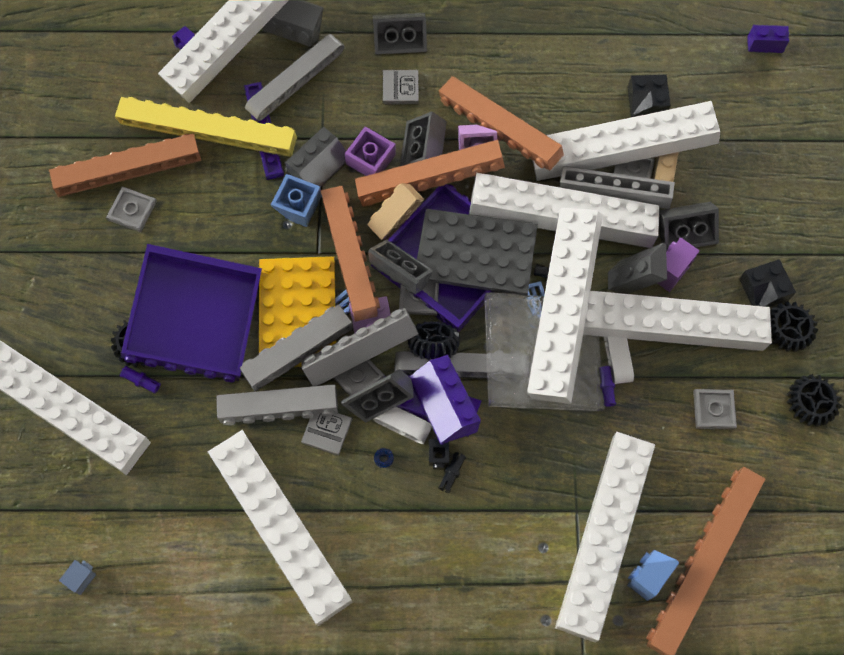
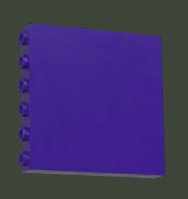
M451 184L438 186L388 241L417 259L426 209L469 215L471 201L467 196L458 193ZM380 272L398 288H401L402 284L391 280L390 276H388L384 272ZM439 283L438 302L423 290L417 294L413 293V295L426 303L429 309L436 311L437 316L435 317L442 323L446 322L447 325H452L459 333L495 291Z
M147 244L121 351V358L129 363L143 362L149 367H156L158 365L170 371H176V369L184 370V373L190 375L199 373L204 374L206 378L214 379L219 377L223 378L226 382L239 381L241 375L240 367L244 360L262 268Z

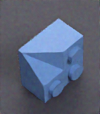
M286 174L271 203V207L288 220L307 227L322 197L321 188L318 185Z
M653 550L650 554L646 552L639 561L642 565L634 569L628 576L630 582L627 586L648 601L658 594L680 562L656 550Z

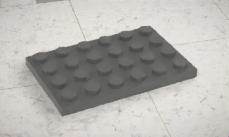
M426 209L417 260L433 270L428 282L527 296L538 224Z

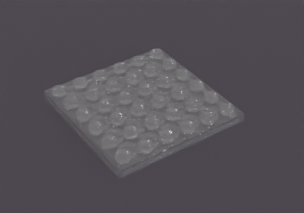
M500 293L485 294L489 406L587 411L604 410L602 388L600 389L601 377L599 367H601L599 336L583 335L571 404L532 399L528 395L527 390L544 296Z

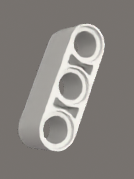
M604 337L607 358L610 359L608 363L611 366L613 382L615 384L633 382L634 372L627 337Z
M394 407L373 419L376 423L420 444L425 443L432 429L429 422L398 407Z

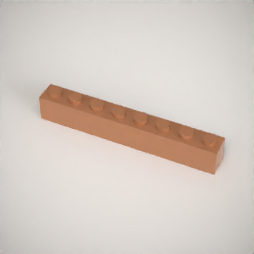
M452 76L439 90L440 100L445 106H451L459 115L463 114L473 124L477 123L482 127L496 130L497 140H503L513 150L517 149L526 159L534 160L540 168H546L550 171L564 156L562 145Z
M193 133L184 134L173 139H165L157 143H148L137 148H129L121 152H112L109 155L93 157L86 161H76L66 166H57L54 169H50L49 172L53 189L57 196L61 197L202 160Z
M494 140L355 179L359 200L364 207L390 198L394 193L395 187L402 183L410 184L417 192L425 191L433 187L474 177L476 173L485 174L505 168L499 142Z
M342 186L321 190L324 209L355 322L377 317V309L380 308L378 297L373 296V293L376 292L373 281L369 282L368 277H371L369 266L364 264L367 261L365 251L360 250V247H362L360 235L356 236L355 233L358 232L357 223L351 219L354 217L352 206L348 207L347 204L350 203L348 192L344 193Z

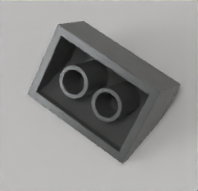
M289 0L264 25L263 31L311 47L319 40L324 7L304 0Z
M425 13L373 15L375 54L427 52Z
M429 112L407 121L400 166L442 155L447 121L434 112Z
M322 127L285 162L287 173L318 185L321 188L346 164V150L336 136L325 127Z
M705 202L659 210L658 231L661 242L666 244V252L673 241L677 243L680 238H683L694 247L718 244L719 209L713 203Z
M388 240L377 244L368 251L369 263L376 270L384 272L390 276L391 280L399 282L411 293L417 294L423 290L433 273L432 269Z
M659 244L620 260L608 272V289L621 294H629L667 280L666 244Z
M399 369L342 400L341 403L366 423L413 398L412 380Z

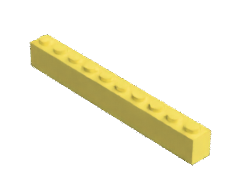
M121 97L115 114L116 119L121 125L178 136L194 133L195 139L288 157L293 155L297 140L295 130L287 126L282 128L271 123L261 124L254 120L245 121L234 116L229 118L218 113L208 114L202 110L192 111L185 107L176 108L165 103L161 105L149 100L139 101L133 97Z

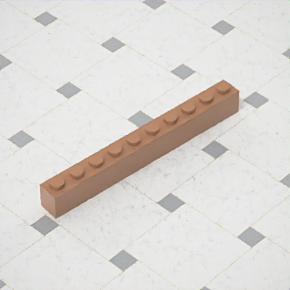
M742 467L739 471L735 470L730 478L732 484L730 487L725 488L721 495L724 498L723 501L714 508L712 512L715 515L711 522L708 521L705 525L703 539L699 538L696 542L694 556H689L684 565L687 567L684 575L681 573L675 582L677 585L675 592L671 591L666 599L668 605L665 611L661 610L656 618V621H658L656 628H651L646 637L649 640L646 646L661 655H675L765 481V478L746 467Z

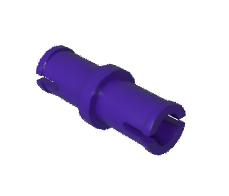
M125 366L120 373V377L135 383V386L138 388L141 386L151 391L153 394H156L161 386L160 382L128 366Z
M611 366L599 367L601 378L600 390L603 393L604 406H615V383L612 380Z

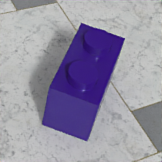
M753 25L747 37L748 52L783 53L789 43L788 26Z

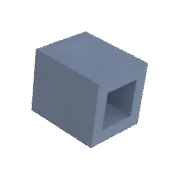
M74 560L59 581L73 592L81 595L96 576V573L91 571L93 566L85 560L82 562Z

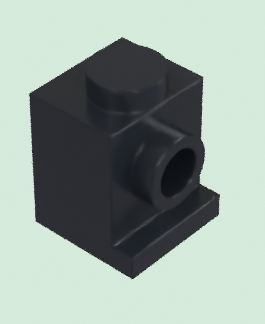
M429 439V466H433V469L443 470L445 466H449V442L440 445L438 439ZM440 453L442 458H436L435 455Z

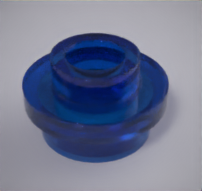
M381 448L374 454V462L380 468H388L394 461L393 453L389 449ZM381 456H386L388 458L387 461L382 462L380 460Z

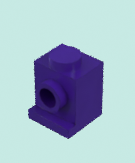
M184 26L172 36L175 47L181 50L195 34Z

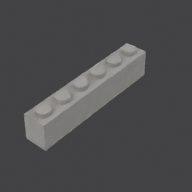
M563 166L560 188L659 205V208L670 209L675 182Z
M340 305L332 306L320 317L312 318L306 326L295 329L287 338L279 339L273 347L263 349L254 359L246 360L240 367V370L254 392L301 363L306 356L315 354L352 330V322Z
M406 308L395 310L390 316L384 319L380 318L372 325L360 328L355 334L349 337L345 336L333 345L325 346L320 352L306 356L301 361L302 370L312 386H318L418 335L417 329Z
M335 385L217 395V419L223 425H234L235 422L241 421L249 424L254 423L255 420L271 422L275 420L274 418L292 420L296 416L312 418L314 414L322 413V416H332L334 412L338 413L337 389Z

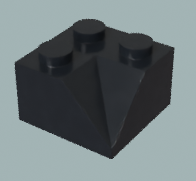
M667 74L631 75L627 86L631 118L669 110L671 104Z
M780 259L745 270L739 278L752 306L771 307L789 301L796 293Z

